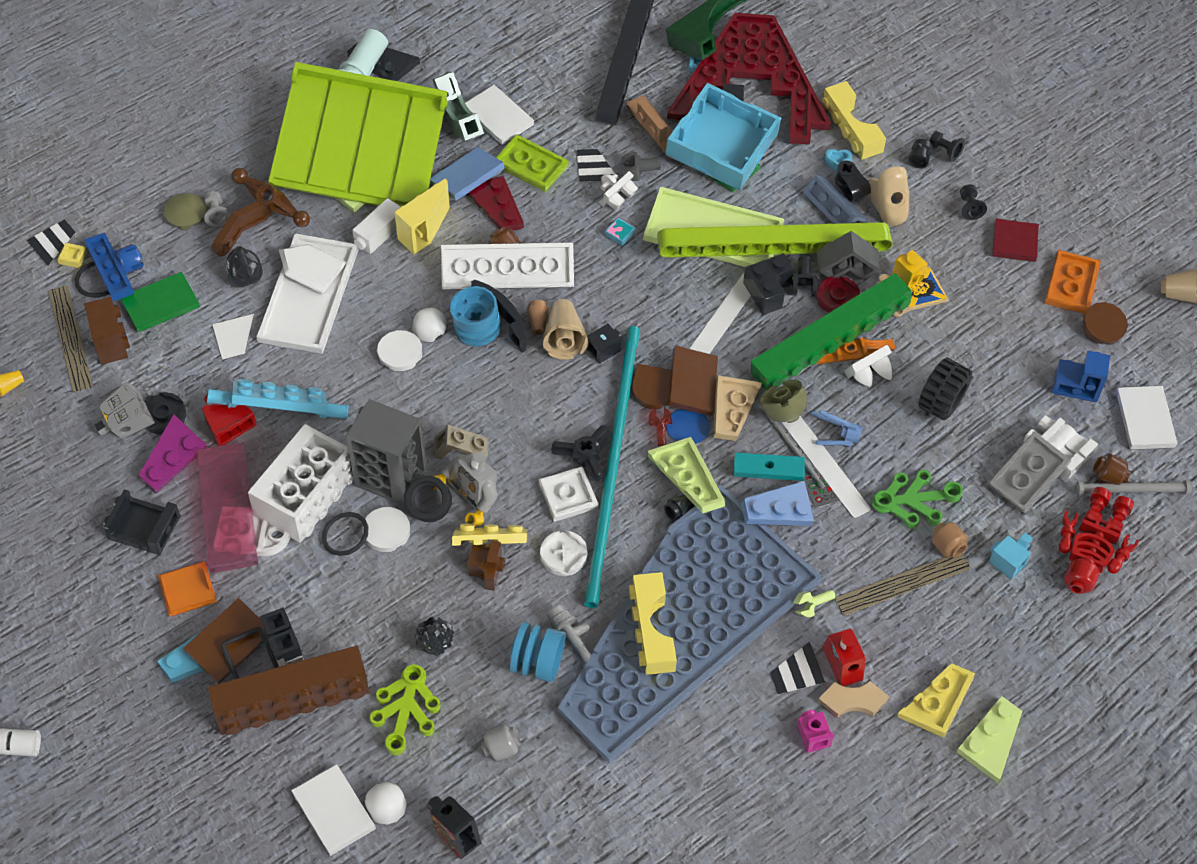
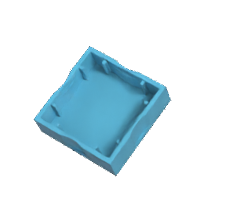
M707 83L693 102L689 113L681 119L669 136L665 155L741 190L777 136L781 117L755 105L745 103L734 95Z

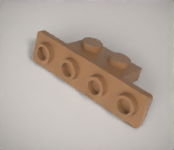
M640 96L627 102V108L666 154L667 141L673 130L645 96Z

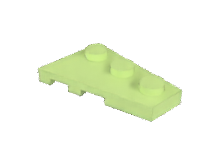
M1001 696L960 745L957 753L996 783H999L1022 710Z

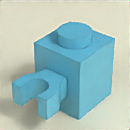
M1025 532L1017 542L1010 536H1007L1002 542L998 540L990 549L992 555L989 562L1012 580L1026 566L1031 554L1027 549L1030 547L1029 543L1033 538Z

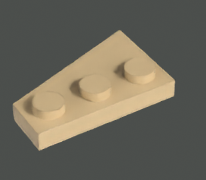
M724 376L717 377L714 438L737 440L762 382Z

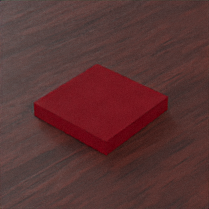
M996 218L992 256L1036 262L1039 224Z

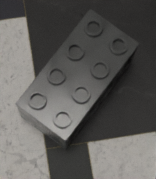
M368 399L365 406L360 407L356 421L347 428L345 434L355 486L406 506L405 493L408 486L415 479L423 476L427 470L421 419Z

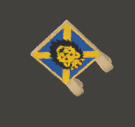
M930 266L926 267V275L923 280L910 288L912 290L910 305L906 309L894 313L895 317H899L908 311L948 302L949 299ZM883 274L878 279L881 282L891 275Z

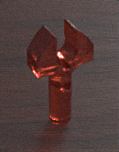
M656 407L649 414V425H654L657 429L658 447L667 445L666 426L667 424H672V413L666 407H664V417L661 421L656 415Z

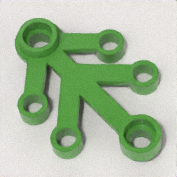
M920 470L915 481L905 494L895 496L899 489L907 486L908 482L906 474L897 473L887 490L879 491L873 496L872 506L877 512L893 513L904 520L907 528L914 529L918 526L920 518L916 513H909L898 506L906 504L926 516L930 525L937 526L941 523L942 513L939 510L931 509L921 502L945 499L947 502L954 503L960 500L963 488L959 483L952 481L945 485L944 490L918 493L922 486L929 484L931 479L929 471ZM920 476H925L927 479L923 480ZM897 479H902L904 482H898ZM931 516H937L938 519L935 520ZM908 519H914L916 522L911 523Z

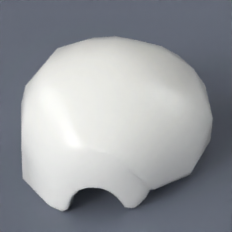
M436 308L422 309L416 313L413 319L412 332L421 341L434 342L437 336L444 335L447 320L444 314Z
M389 782L379 783L366 794V808L376 823L388 825L397 822L404 815L407 806L406 799L402 790L396 784Z

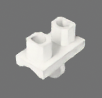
M629 171L617 182L616 180L619 179L617 174H604L601 177L602 185L600 188L602 191L606 189L608 191L604 193V197L599 203L603 207L608 204L616 211L625 201L618 194L620 191L628 199L637 191V186L631 181L634 175Z

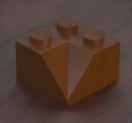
M111 297L84 303L92 339L101 365L128 358L126 349L130 348L123 322H118V318L122 317L118 304L114 305Z

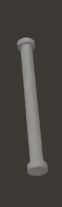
M1190 480L1175 483H1121L1120 485L1109 483L1084 484L1083 481H1077L1076 483L1077 495L1092 493L1095 487H1104L1111 493L1184 492V494H1191L1192 491Z

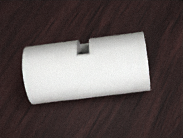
M0 728V754L38 755L41 745L40 731Z

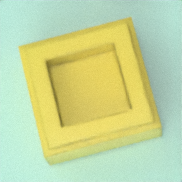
M65 243L57 259L58 263L80 268L88 252L85 246Z

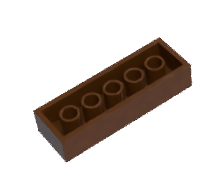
M358 645L208 687L213 712L222 735H233L249 727H261L267 722L274 720H286L291 715L310 713L316 708L335 706L341 701L360 699L365 694L370 693Z

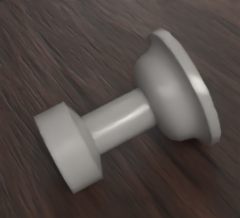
M210 191L204 196L205 204L210 208L206 211L204 219L209 226L220 227L226 223L230 213L227 208L220 206L222 204L221 194L217 191Z

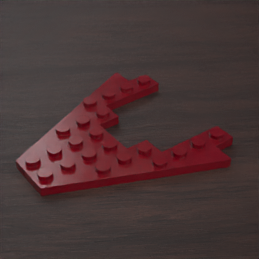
M734 13L715 40L716 51L700 62L667 111V119L681 120L684 118L707 83L723 90L724 84H730L731 77L771 80L770 95L791 97L789 143L810 145L811 129L830 130L831 125L776 17L763 14Z

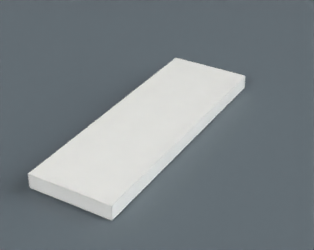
M573 243L441 245L442 290L471 287V281L474 279L484 282L495 289L574 287Z

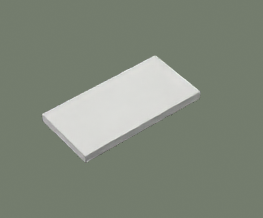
M295 234L290 247L311 244L345 261L346 265L323 294L285 276L282 267L259 329L257 341L264 344L323 354L359 248L358 245Z

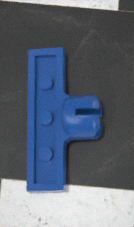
M105 232L84 239L85 245L112 300L116 301L133 295L134 291L126 274L144 267L138 247L131 244L114 250Z

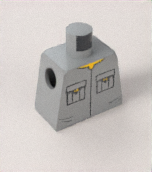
M127 381L100 404L104 418L95 424V428L102 436L112 431L120 438H125L152 425L154 421L139 390Z

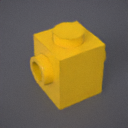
M911 250L905 255L901 254L894 262L895 267L892 275L896 273L911 288L923 280L928 263Z

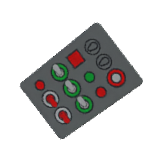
M817 469L813 470L818 475L820 481L824 483V488L819 486V483L809 471L805 472L804 481L814 507L841 501Z

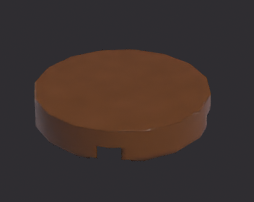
M1107 302L1095 303L1083 315L1084 331L1096 343L1115 344L1127 332L1128 323L1126 316L1114 304Z

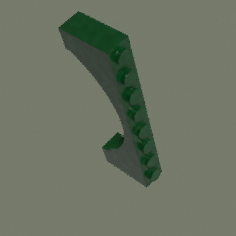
M707 0L666 28L669 46L703 61L716 51L712 32L719 19L729 10L747 0Z

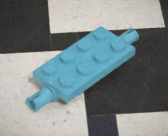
M247 379L233 381L230 391L209 389L207 404L228 405V408H235L239 404L316 413L323 419L333 417L347 420L349 410L348 405L328 403L326 401V393L319 388L299 389L296 385L281 387L275 386L272 382L256 384Z

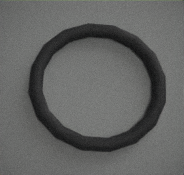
M93 261L82 266L74 279L77 290L87 297L97 298L108 295V290L90 293L82 289L79 283L81 274L86 269L95 266Z
M354 512L340 513L333 517L325 525L322 532L324 548L329 553L337 556L350 555L359 550L368 537L369 526L366 519ZM341 518H357L364 527V533L360 542L349 550L338 551L332 549L327 542L329 528Z

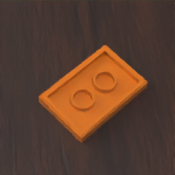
M1058 250L1044 304L1085 314L1091 305L1101 260Z

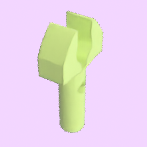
M829 590L813 597L811 592H800L793 603L802 604L807 602L803 609L797 610L795 613L805 617L814 616L815 606L833 600L835 592Z

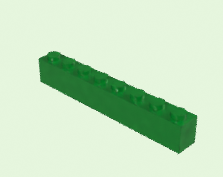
M894 273L751 360V374L758 382H762V387L765 390L774 385L776 388L779 387L783 381L791 376H797L809 365H815L825 355L834 353L843 344L850 343L861 333L870 331L874 325L888 320L897 311L906 309L911 303L912 290Z

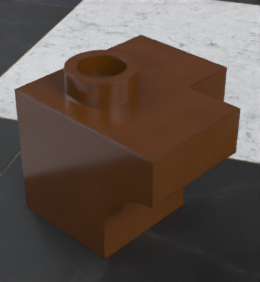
M492 540L489 544L472 545L468 561L469 576L482 579L486 590L495 591L498 574L503 572L505 567L501 542Z

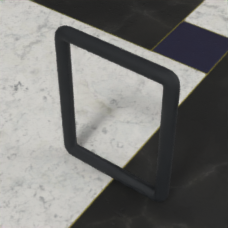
M262 627L253 628L221 643V649L234 680L239 677L226 645L257 632L262 637L274 668L279 667Z

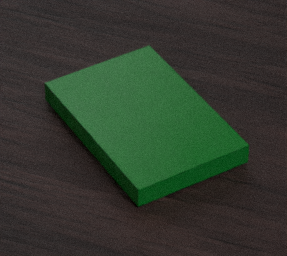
M183 272L137 289L133 295L121 298V302L138 333L200 308V304Z

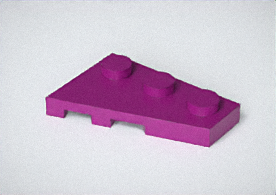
M173 415L142 468L139 479L156 494L205 451L207 444Z

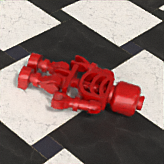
M1095 487L1090 496L1091 509L1087 510L1079 528L1080 531L1085 533H1079L1075 536L1073 528L1077 523L1078 513H1075L1074 520L1071 522L1067 518L1068 511H1065L1062 518L1063 527L1060 531L1062 539L1059 542V551L1063 554L1070 552L1069 560L1071 561L1064 575V582L1075 594L1091 592L1095 588L1099 573L1102 574L1106 567L1110 573H1118L1123 565L1122 563L1129 559V553L1133 552L1139 543V539H1136L1134 544L1127 546V541L1130 538V534L1125 536L1121 548H1118L1114 554L1112 544H1117L1124 526L1122 522L1131 514L1134 502L1126 496H1118L1112 508L1113 519L1109 518L1107 522L1101 519L1102 514L1100 512L1109 504L1112 494L1104 487Z

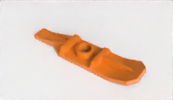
M864 337L854 339L852 342L840 346L834 353L825 355L816 364L863 359L888 345L890 350H895V344L893 339L868 340ZM850 346V347H853V348H855V349L852 350V351H850V350L847 349V347Z

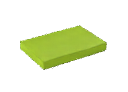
M518 134L513 137L496 157L504 163L505 168L503 171L544 192L552 186L569 166V160Z

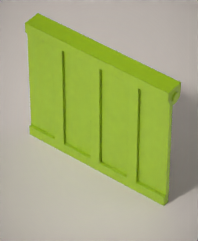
M295 62L294 70L291 72L292 85L268 181L269 184L275 187L376 206L381 205L388 198L400 207L429 189L444 111L448 106V91Z

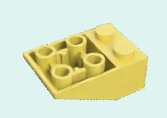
M446 178L395 211L397 238L413 254L431 244L450 208L448 180Z

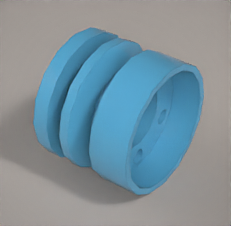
M473 286L464 288L453 296L450 303V312L458 339L464 344L474 347L484 346L492 342L501 330L497 301L493 293L486 288Z
M523 622L512 644L510 672L518 674L522 667V675L528 676L534 666L536 667V679L553 683L560 666L566 633L548 628L544 637L541 638L539 625H535L531 632V624Z

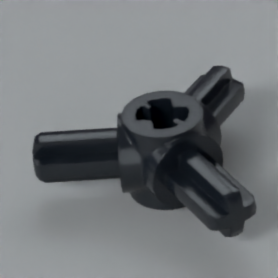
M601 425L591 436L581 437L575 440V443L554 441L551 452L554 455L573 457V461L586 467L592 481L599 482L604 478V472L598 462L600 459L598 453L601 451V445L611 435V431L606 425Z

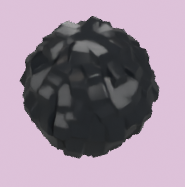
M432 616L418 624L419 626L415 628L416 646L424 652L439 656L447 648L451 647L454 631L453 626L446 620H442L440 617L435 620Z

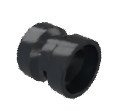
M917 139L913 142L908 162L914 168L923 169L928 166L933 145L928 140Z

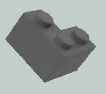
M852 231L817 250L819 272L827 277L834 276V278H838L851 271L864 280L881 270L878 249Z

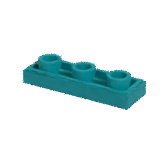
M735 452L734 477L804 481L805 457Z

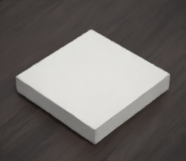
M583 466L538 479V484L554 522L598 509L597 499Z

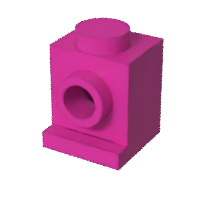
M808 710L802 713L798 719L797 728L807 753L831 747L834 735L829 729L823 711L816 713L815 710Z

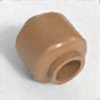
M940 523L934 528L932 543L943 556L956 558L967 549L968 537L956 523Z

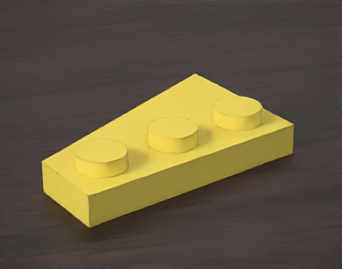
M460 524V527H456L453 533L452 546L461 545V540H469L473 545H482L487 543L488 539L499 541L501 544L526 543L527 529H522L521 525H509L508 528H498V525L487 524L484 525V528H474V524Z
M951 663L931 682L928 688L919 693L906 708L904 707L898 712V718L945 738L974 679L975 673Z

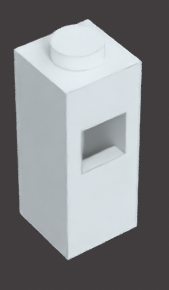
M387 198L353 229L354 244L358 245L360 250H365L372 254L397 230L395 211L400 206Z

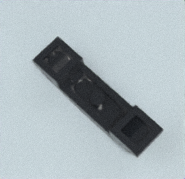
M475 279L472 280L471 287H483L493 293L497 301L499 314L509 324L510 339L522 353L525 352V328L517 309L506 296L494 287Z

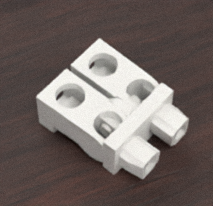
M1045 415L1036 427L1044 433L1041 436L1071 459V463L1058 476L1065 483L1093 456L1098 446V443L1090 439L1087 441L1076 433L1061 418L1055 422ZM1031 429L1026 434L1024 442L1035 431L1034 429Z

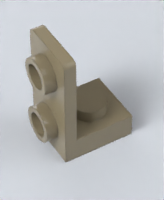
M447 425L434 437L433 457L442 459L449 452H452L453 449L466 454L481 452L487 457L488 438Z

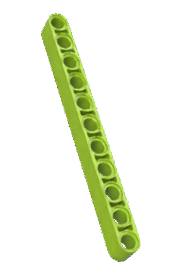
M886 223L665 228L657 233L660 255L667 258L779 255L782 253L814 254L817 253L818 249L849 231L854 232L877 248L878 252L889 250L893 246L890 229Z

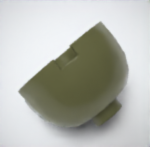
M799 380L783 381V386L776 389L774 385L760 397L762 408L769 418L777 422L792 423L799 419V416L802 415L807 407V394Z

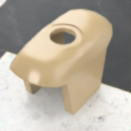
M899 166L891 167L884 170L880 174L879 179L875 177L869 179L871 187L870 197L872 204L880 213L882 221L889 226H897L904 223L909 215V188L905 168ZM894 193L899 203L891 202V196Z

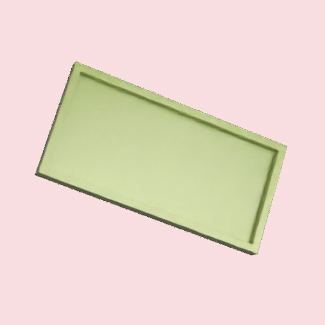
M660 187L643 240L658 244L657 233L665 228L783 225L784 219ZM774 255L707 257L747 267L774 257Z

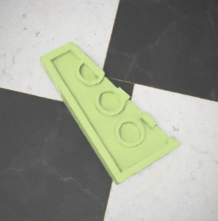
M691 437L648 451V457L702 513L725 506V500Z

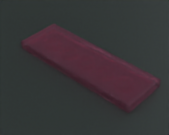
M244 442L197 450L210 573L259 565L253 511L248 495L250 485Z

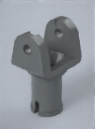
M631 152L623 155L621 158L624 166H634L622 171V177L629 171L634 175L631 181H639L642 172L661 170L659 156L640 159L637 152Z

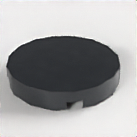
M161 392L156 396L151 395L144 401L154 421L152 425L145 428L149 432L162 435L173 415L184 423L186 408L181 398L177 395Z

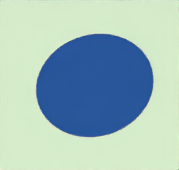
M684 409L673 412L666 424L668 434L675 441L691 437L696 444L703 441L710 431L709 420L704 414Z

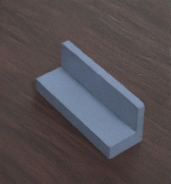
M815 175L802 191L834 224L856 223L857 221L865 223L867 220L826 178Z

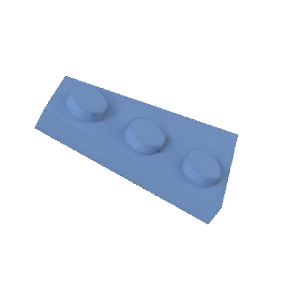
M805 481L744 498L741 503L745 524L811 526L814 522Z

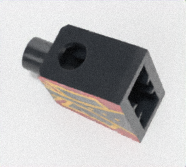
M435 796L429 800L427 808L430 810L436 831L461 860L482 844L475 819L455 799L449 796L442 801L439 796Z

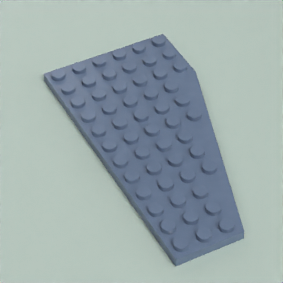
M722 485L718 489L725 500V506L706 513H702L696 506L690 509L668 528L667 534L641 572V574L663 573L666 591L665 606L657 609L652 614L650 621L659 633L673 638L677 659L676 672L646 675L645 666H640L639 651H642L641 643L637 644L635 629L639 627L638 621H633L632 607L635 606V600H630L628 595L614 620L610 622L594 648L593 654L575 683L573 682L558 707V712L609 764L796 605L793 602L800 592H811L823 580V577L766 525L745 524L741 503Z

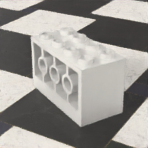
M304 424L249 490L248 495L253 515L262 521L264 519L271 526H276V529L283 534L284 531L289 533L290 538L301 543L305 537L311 535L319 519H323L326 516L331 504L339 500L347 484L350 485L354 481L348 447Z

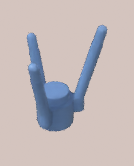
M820 410L819 413L811 412V415L842 427L840 437H843L844 440H817L815 442L817 445H844L851 447L852 443L858 444L863 426L850 423L823 410Z

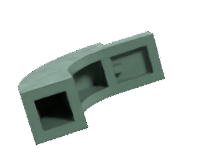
M449 72L433 78L435 89L448 91V106L445 108L444 117L455 135L461 140L466 141L484 134L478 114L471 112L462 98L454 73Z

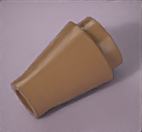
M533 300L527 307L532 334L541 335L545 332L549 311L545 301Z

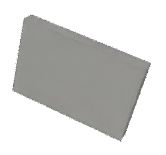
M1034 431L989 481L988 485L1022 513L1026 514L1071 463V459Z

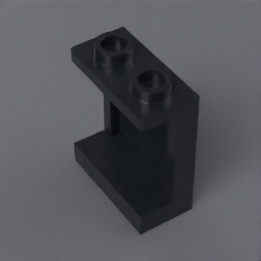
M124 489L121 496L116 498L110 516L108 515L105 518L103 529L108 540L161 555L181 516L177 504L168 502L165 507L133 498L129 490Z

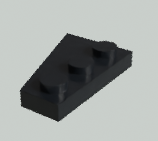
M358 42L349 50H347L348 57L351 55ZM386 47L375 64L372 73L382 79L399 81L420 63V58Z

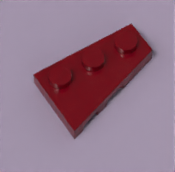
M504 175L488 179L466 194L475 200V204L488 214V218L499 229L503 226L505 229L511 228L513 231L524 228V222Z

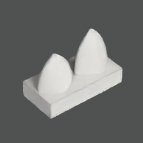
M888 345L851 365L844 372L848 379L854 376L858 382L870 387L873 381L870 368L872 366L880 376L891 380L892 367L887 356L892 352Z

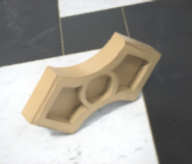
M871 681L857 688L844 687L834 682L819 698L818 703L837 718L851 711L863 712L873 717L888 701L889 696Z

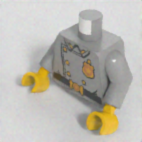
M473 452L468 456L463 454L454 458L441 470L442 473L440 475L434 476L441 479L445 484L446 478H448V483L477 510L476 513H468L465 517V522L474 521V527H479L484 523L483 514H487L498 497L496 471L486 462V455L481 452Z

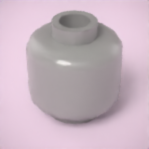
M501 724L487 730L484 734L485 741L481 743L486 757L491 756L497 762L516 755L518 746L521 745L516 729L513 726L509 727L507 724Z

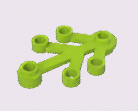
M416 664L407 666L402 672L401 679L386 688L378 689L376 692L378 703L386 705L390 703L392 695L405 689L403 697L370 714L372 726L379 728L385 724L388 717L399 711L394 733L388 735L385 740L386 749L391 755H400L406 750L404 734L410 712L418 722L420 733L423 736H431L435 731L434 722L426 717L415 701L414 696L417 690L425 700L427 712L432 714L440 710V700L433 696L426 686L427 676L425 670ZM413 675L419 677L416 680H410V677ZM383 693L388 694V697L385 699H382L379 696ZM431 702L437 703L435 707H429L428 705ZM376 716L382 717L378 722L373 720ZM430 725L431 729L424 730L423 726ZM398 743L401 745L398 749L392 748L393 744Z

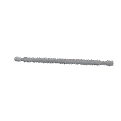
M769 418L798 457H803L779 423ZM805 459V467L813 478L817 480L819 486L824 488V483L820 481L818 475Z

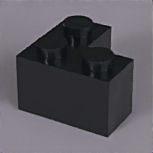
M784 253L745 267L743 284L763 315L783 308L785 296L783 288L792 285L794 267Z

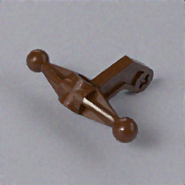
M236 168L231 174L233 182L239 185L244 184L256 199V202L230 215L213 241L211 248L218 256H225L232 249L243 231L266 221L272 212L293 218L294 224L300 228L306 227L309 224L310 216L306 211H297L285 194L271 184L250 178L245 169Z

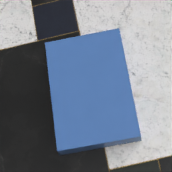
M477 147L431 177L430 185L433 186L446 178L448 180L449 197L457 201L503 170L505 166L501 160Z

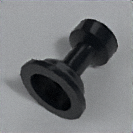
M935 131L929 140L933 148L941 146L947 149L949 159L953 162L959 158L965 146V139L959 138L950 142L944 139L943 133Z
M968 184L960 189V195L967 203L963 206L961 213L967 220H977L987 212L986 203L975 199L978 195L975 185Z

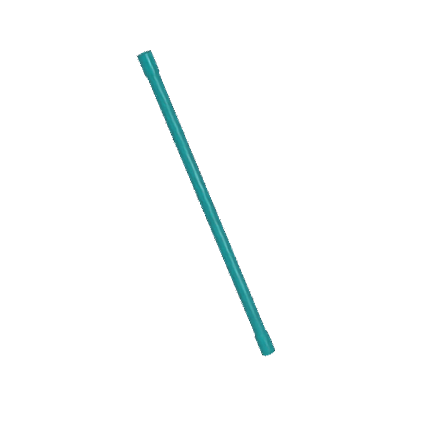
M636 326L627 328L625 339V353L590 575L584 598V606L591 609L598 607L600 597V582L635 355L640 337V329Z

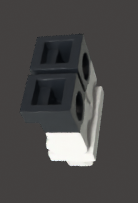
M284 607L260 616L279 667L303 661L304 658Z

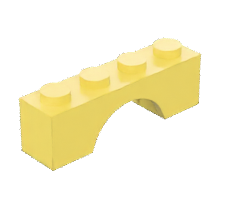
M845 81L825 88L824 97L822 98L823 107L829 111L833 122L838 124L842 135L850 142L852 150L858 154L861 160L883 153L886 137L877 124L863 123L851 114V111L854 110L856 94L848 82Z
M663 573L633 575V585H629L630 600H635V606L632 607L633 621H638L639 627L635 629L637 644L641 643L642 651H639L640 666H645L646 675L676 672L677 659L673 638L659 633L650 621L652 614L657 609L665 606L666 591Z

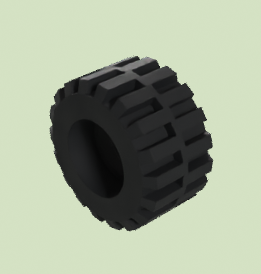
M948 357L944 358L935 367L924 385L919 398V408L943 421L949 418L962 401L970 385L972 370Z

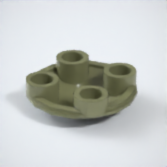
M183 193L172 197L165 204L163 211L164 217L170 224L186 231L204 218L207 208L205 201L198 195Z

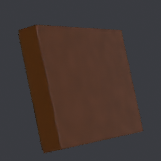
M675 345L672 354L668 406L712 416L714 413L718 356Z
M238 598L190 641L183 650L217 684H220L231 673L221 649V643L253 628L262 627L264 629L261 619ZM259 632L226 645L235 669L264 643Z

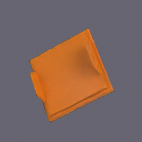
M205 561L158 575L169 617L217 603Z

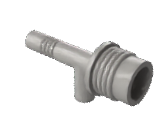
M563 604L558 605L547 614V617L555 630L566 633V636L586 664L590 660L591 654L579 638V635L589 631V626L586 622L572 627L571 625L576 619L565 609Z

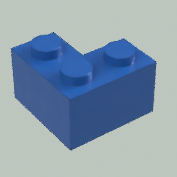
M1087 351L1083 363L1060 359L1055 370L1052 393L1097 403L1108 377L1110 355Z

